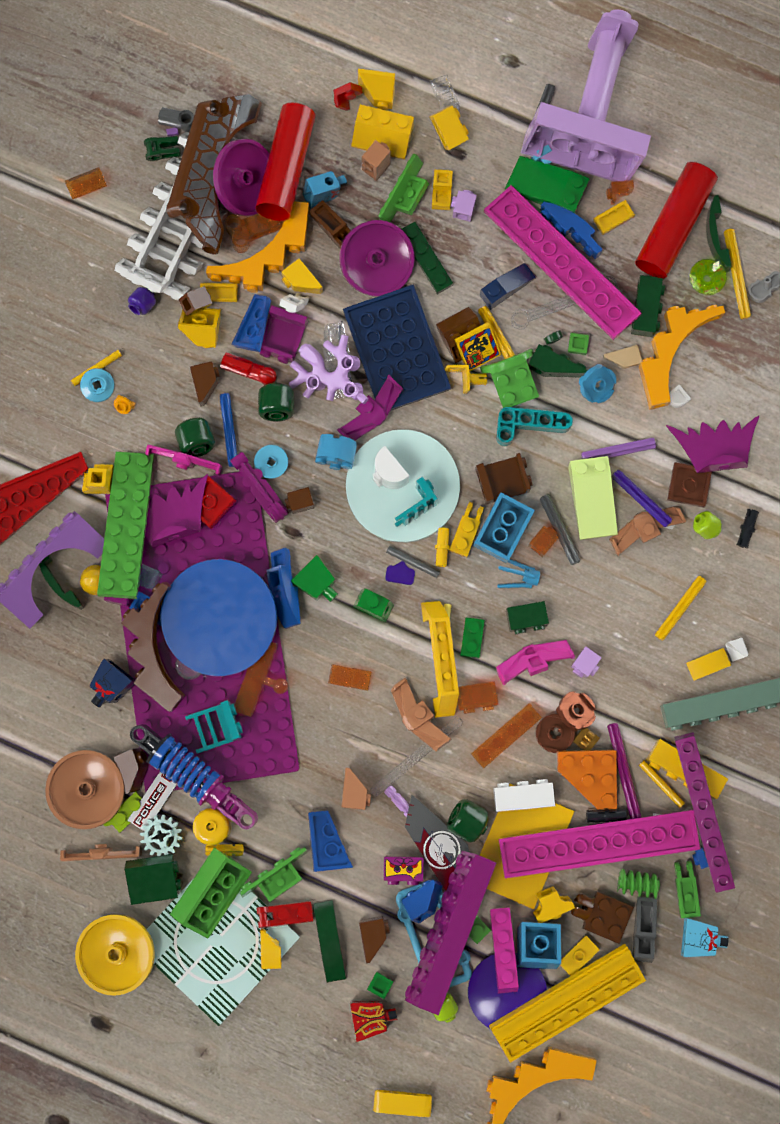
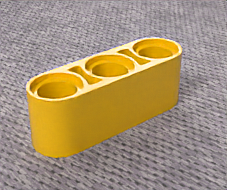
M375 1090L374 1112L431 1117L432 1095Z

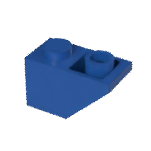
M428 880L422 884L423 887L417 891L409 892L406 898L401 900L411 921L421 923L435 914L442 890L441 882Z

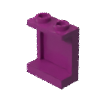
M271 305L270 316L266 324L259 354L266 358H270V356L278 358L277 361L284 364L292 363L295 360L308 324V319L305 316Z

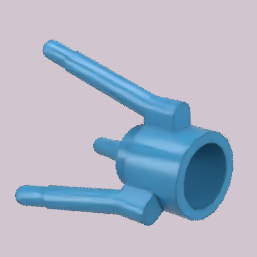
M509 559V563L525 570L520 571L503 566L498 567L499 570L522 575V581L525 582L498 584V588H532V585L537 586L539 583L540 571L535 570L533 567H528Z

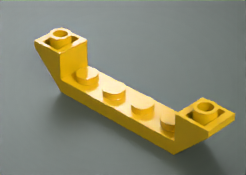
M440 601L422 602L423 622H429L438 691V697L433 698L435 718L455 716L459 689L450 619Z

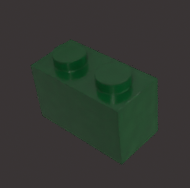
M545 601L506 608L509 631L515 632V635L526 633V629L533 628L534 631L544 630L545 626L549 624Z

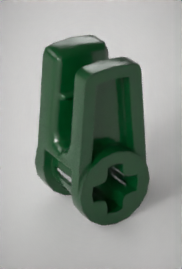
M178 136L150 137L145 139L146 160L158 161L160 159L180 157V149L172 147L179 145Z

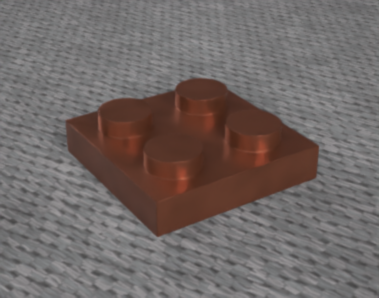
M675 462L667 500L705 508L712 472L697 473L694 466Z

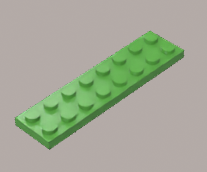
M116 452L97 590L99 597L137 599L154 454L149 456L144 453Z

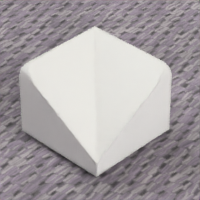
M743 638L725 644L731 661H736L749 655Z

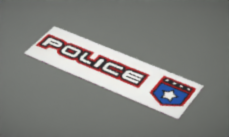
M159 772L141 799L140 809L133 811L128 821L145 832L142 826L149 825L148 819L153 821L154 816L157 815L177 783H173L172 778L168 779L166 774Z

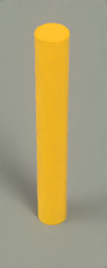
M119 350L113 352L73 378L71 382L74 386L80 384L82 376L87 371L94 368L103 369L122 356Z
M644 760L638 765L679 808L685 804Z

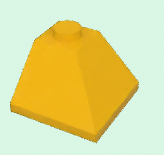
M358 69V85L362 86V91L371 104L382 110L392 109L395 93V73Z
M206 308L189 316H186L184 310H182L178 329L196 346L216 348L221 309Z

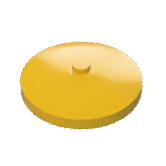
M121 914L106 915L91 922L81 933L75 950L76 966L84 982L93 990L112 996L129 993L143 984L153 968L155 958L154 944L146 928L134 918Z

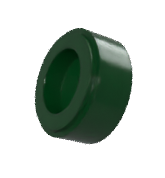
M561 330L546 336L544 341L546 345L553 344L561 340L563 334Z

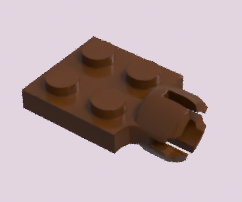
M597 891L593 898L578 894L574 901L582 904V909L574 906L575 908L571 910V914L584 921L582 929L620 944L634 907Z

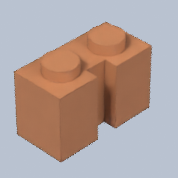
M375 140L362 156V171L376 181L390 166V149L385 143H379Z

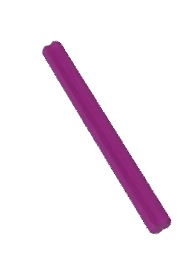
M612 723L607 728L612 748L616 750V764L630 819L642 818L619 726L617 723Z

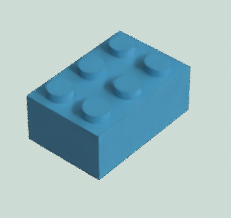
M500 493L472 546L507 563L535 510Z

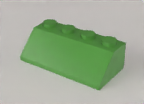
M214 848L170 915L181 925L208 939L252 872L225 853Z

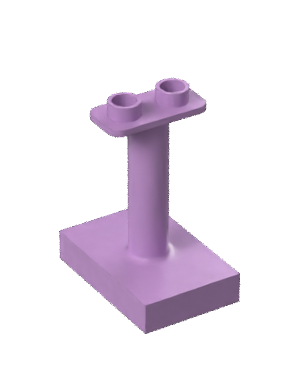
M612 10L604 13L588 42V48L594 51L579 112H572L541 102L526 131L520 153L539 157L542 154L543 147L549 145L552 151L540 157V159L549 160L552 163L620 184H628L645 159L651 138L650 135L605 122L621 58L639 26L637 21L631 19V15L628 12Z

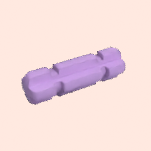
M389 786L384 793L391 798V801L407 817L409 804L399 793H396V789L393 786Z

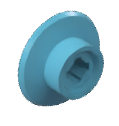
M100 368L91 369L81 378V392L92 402H103L112 395L114 380L106 370ZM100 381L102 387L97 390L94 389L93 383Z
M267 445L256 453L254 466L255 469L262 471L263 477L269 479L277 478L286 471L288 457L282 448L276 445ZM270 459L276 461L274 466L267 464Z

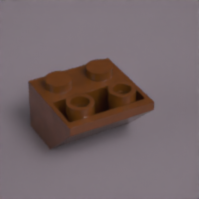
M469 307L436 324L441 339L455 363L461 361L462 358L454 339L481 326L477 315Z

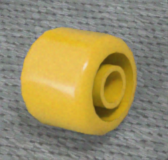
M206 808L200 811L193 822L195 837L206 845H217L224 842L232 829L231 820L218 809Z

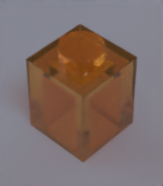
M543 526L528 546L543 558L559 537L556 536L557 532L553 528Z

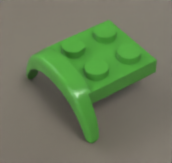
M528 349L512 357L480 367L482 373L491 374L503 408L512 407L539 397L526 360L534 354L533 349Z

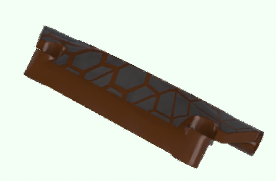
M250 94L222 98L221 103L217 100L198 103L166 207L170 218L183 217L186 219L185 223L199 242L203 244L202 250L213 255L219 253L224 236V228L213 181L214 165L219 152L238 131L250 124L257 123L262 103Z

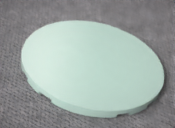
M392 430L370 439L355 454L353 467L348 469L346 494L353 515L370 533L390 542L409 543L433 535L438 531V528H442L450 519L459 499L460 479L452 456L437 440L413 430ZM384 446L409 474V483L402 488L389 489L383 485L379 487L373 480L375 458ZM423 476L425 481L428 479L434 487V494L438 498L437 505L435 507L432 504L428 506L426 513H423V511L419 512L418 518L415 520L411 517L408 520V525L405 526L402 523L396 527L395 523L398 521L395 520V517L423 499L416 489V480Z

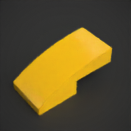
M434 169L431 209L450 210L453 171Z
M725 648L686 663L694 681L732 665Z

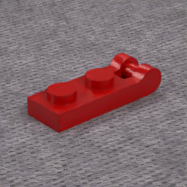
M311 901L256 908L260 919L258 922L259 928L313 922ZM268 913H272L273 920H267Z

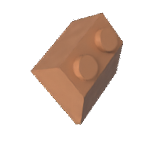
M346 768L342 808L366 810V806H370L371 794H367L368 790L352 770Z

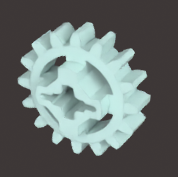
M156 815L154 816V821L147 820L148 826H142L145 829V833H140L141 836H144V840L140 842L146 843L147 846H145L144 850L150 849L151 856L155 852L157 856H162V853L169 855V851L172 853L176 852L175 846H181L178 840L183 839L182 836H179V833L183 830L177 829L179 822L172 823L173 817L166 820V815H162L161 819ZM162 823L168 824L172 829H165ZM154 826L155 831L151 836H149V832L151 828ZM159 831L166 834L170 833L163 838V842L161 839H153L160 835ZM174 836V841L171 844V846H169L168 842L170 838ZM151 843L159 844L161 850L153 847Z

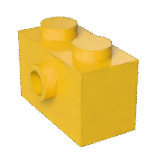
M452 105L447 106L429 116L445 150H451L469 140L467 136L469 132L466 126L461 124L459 120L460 113L456 107L453 108Z

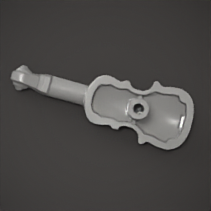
M774 271L769 276H766L763 281L757 279L756 282L750 284L748 287L749 297L756 303H763L772 297L771 293L780 289V272Z

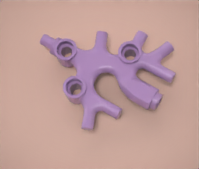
M341 335L338 346H334L328 340L323 344L337 358L338 366L334 372L326 370L322 355L313 346L303 344L300 347V356L312 365L313 370L308 372L294 360L290 367L298 373V376L289 382L292 389L306 382L307 389L303 396L309 399L314 390L321 391L327 385L326 400L333 401L336 390L341 389L347 397L359 400L363 404L368 401V398L363 394L362 385L351 382L348 378L349 371H356L360 367L359 358L347 354L346 347L349 336Z

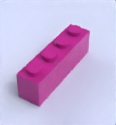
M510 907L490 909L489 915L498 993L518 992L519 985Z

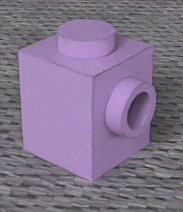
M458 190L457 197L453 196L451 207L454 208L453 218L471 222L477 195L469 190Z
M585 647L571 665V668L574 669L572 672L580 678L583 676L587 678L589 675L593 676L599 669L597 664L601 657Z

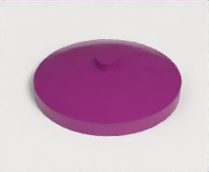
M238 139L229 142L219 152L213 170L214 187L220 202L227 210L239 216L258 214L255 207L269 153L260 143L254 140Z
M383 220L367 221L353 228L343 240L339 254L340 268L346 281L355 290L368 296H381L399 290L408 281L414 266L413 247L407 235L398 226Z

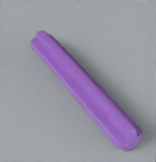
M648 438L582 452L581 456L582 459L605 456L612 458L655 449L656 442L654 438Z

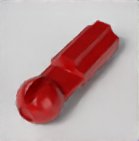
M227 352L222 358L221 369L259 381L264 385L276 381V372L271 367H264Z

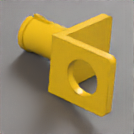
M447 365L444 368L445 372H462L463 394H467L470 391V385L487 384V379H485L487 374H470L469 365Z

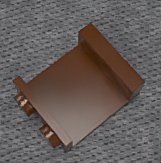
M517 453L515 457L488 465L483 463L476 465L475 470L486 504L495 502L500 493L514 497L530 492L531 486H533L530 475L527 476L526 459L525 457L521 458L520 453Z

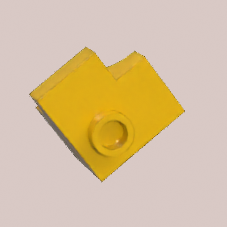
M95 464L94 468H89L88 473H84L82 492L84 494H110L114 466Z

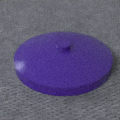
M515 953L516 967H517V953ZM494 954L483 959L473 970L468 983V1000L477 1019L490 1028L489 1025L545 992L547 986L539 968L517 967L518 992L498 993Z

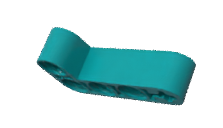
M505 407L499 412L496 441L501 446L510 445L515 429L566 433L570 430L573 419L570 414L565 412ZM509 414L512 419L504 421L502 415ZM528 416L531 421L523 423L521 417ZM545 417L549 420V424L543 425L539 419ZM561 420H565L566 426H562ZM506 432L510 435V438L503 440L500 434Z

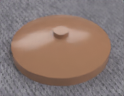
M81 750L64 756L53 766L46 781L45 793L48 806L59 821L76 829H92L104 825L117 814L123 803L125 790L122 775L114 761L102 753Z

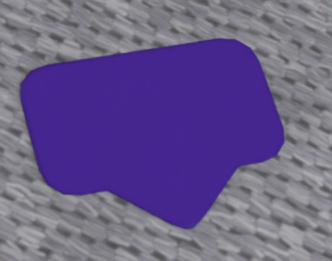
M401 561L394 566L389 565L387 567L385 579L388 582L412 585L415 571L408 568L404 561Z

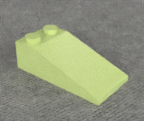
M608 456L570 461L568 469L579 539L584 540L618 535Z

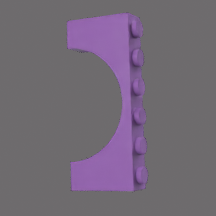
M75 511L68 513L63 518V523L51 530L50 536L36 546V551L32 555L29 554L23 559V564L9 574V579L5 583H0V602L29 629L43 616L34 603L31 592L32 577L38 564L49 554L61 549L75 548L84 550L97 559L103 553L104 538Z

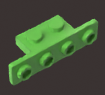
M412 154L396 185L390 192L386 203L381 208L378 215L381 220L391 223L397 211L412 215L425 193L429 183L425 179L416 177L423 165L417 154Z
M300 847L296 848L290 853L291 857L276 862L274 869L269 872L268 870L263 871L257 876L258 880L253 883L249 881L241 887L242 891L239 892L241 897H245L259 887L270 903L302 881V878L292 863L305 855L307 849L305 847L302 849Z

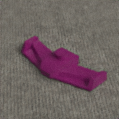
M388 375L375 400L368 395V401L365 404L360 403L355 408L361 415L343 427L338 428L337 431L342 436L356 441L375 427L380 426L387 419L388 413L403 388Z

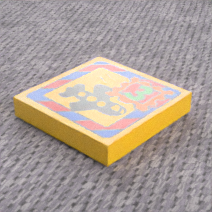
M488 322L454 339L464 365H469V372L502 355Z

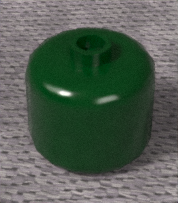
M277 382L262 386L258 392V414L260 417L271 422L290 419L294 414L293 389L286 384Z
M204 418L187 419L181 422L175 429V437L181 453L201 457L208 454L215 447V439L211 427Z
M462 799L451 812L447 822V829L450 833L469 843L475 842L486 832L489 814L483 807L468 799Z

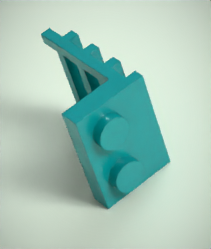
M423 476L416 480V489L423 499L395 517V520L398 521L395 523L396 527L402 523L405 526L408 525V520L411 517L415 520L418 518L419 512L423 511V513H426L428 506L432 504L435 507L437 505L438 498L434 494V487L428 479L425 481Z
M227 700L221 702L220 705L185 716L186 720L194 718L203 748L196 750L197 754L242 739L241 734L243 730L240 722H236L234 715H237L234 703L231 704ZM213 711L217 712L225 740L218 742L209 714ZM204 714L214 744L208 746L198 716Z

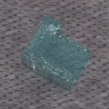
M142 564L139 586L152 591L159 583L163 574L156 569Z

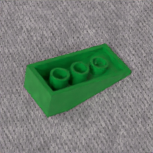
M519 156L505 190L512 185L524 198L539 205L543 202L552 203L575 213L588 186L589 178L567 169L544 164L539 161L535 162L533 159Z

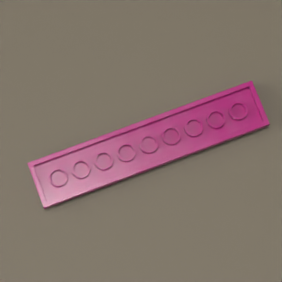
M512 185L484 208V213L613 340L641 316V312Z
M694 810L499 839L505 878L700 850Z

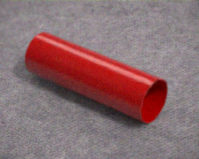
M294 102L286 103L282 106L255 207L258 214L273 221H286L291 216L316 118L315 112L306 105Z
M697 162L686 163L635 260V265L641 271L652 277L667 278L718 180V176L713 170Z

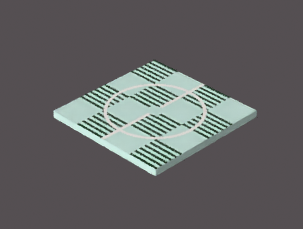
M189 883L180 892L178 898L174 899L146 930L149 932L154 944V965L214 1023L220 1026L271 970L261 969V928L258 927L260 919L256 908L267 905L253 892H250L243 898L238 893L207 939L181 925L170 915L190 885ZM272 913L267 914V920H273ZM288 925L264 928L266 933L279 941L281 958L300 938Z

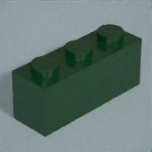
M640 275L635 307L641 312V316L632 323V335L653 338L655 333L659 332L660 321H657L663 307V303H660V297L664 296L665 285H662L663 278Z

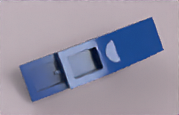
M548 202L541 204V215L547 221L549 220L560 234L566 237L571 233L572 239L584 247L583 250L589 257L592 256L596 259L601 255L603 249L593 239L595 230L585 220L558 205Z
M283 548L271 553L272 568L267 569L269 589L274 597L277 615L283 627L287 629L300 625L301 622L298 587L293 586L291 581L290 549Z

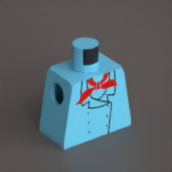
M684 918L681 956H715L717 947H728V936L718 935V927Z

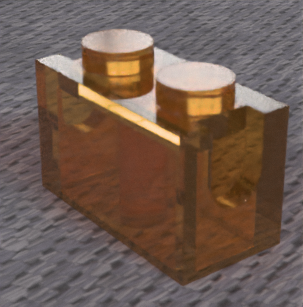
M495 681L458 687L459 711H463L464 714L475 713V709L483 708V711L495 710L494 706L498 705Z

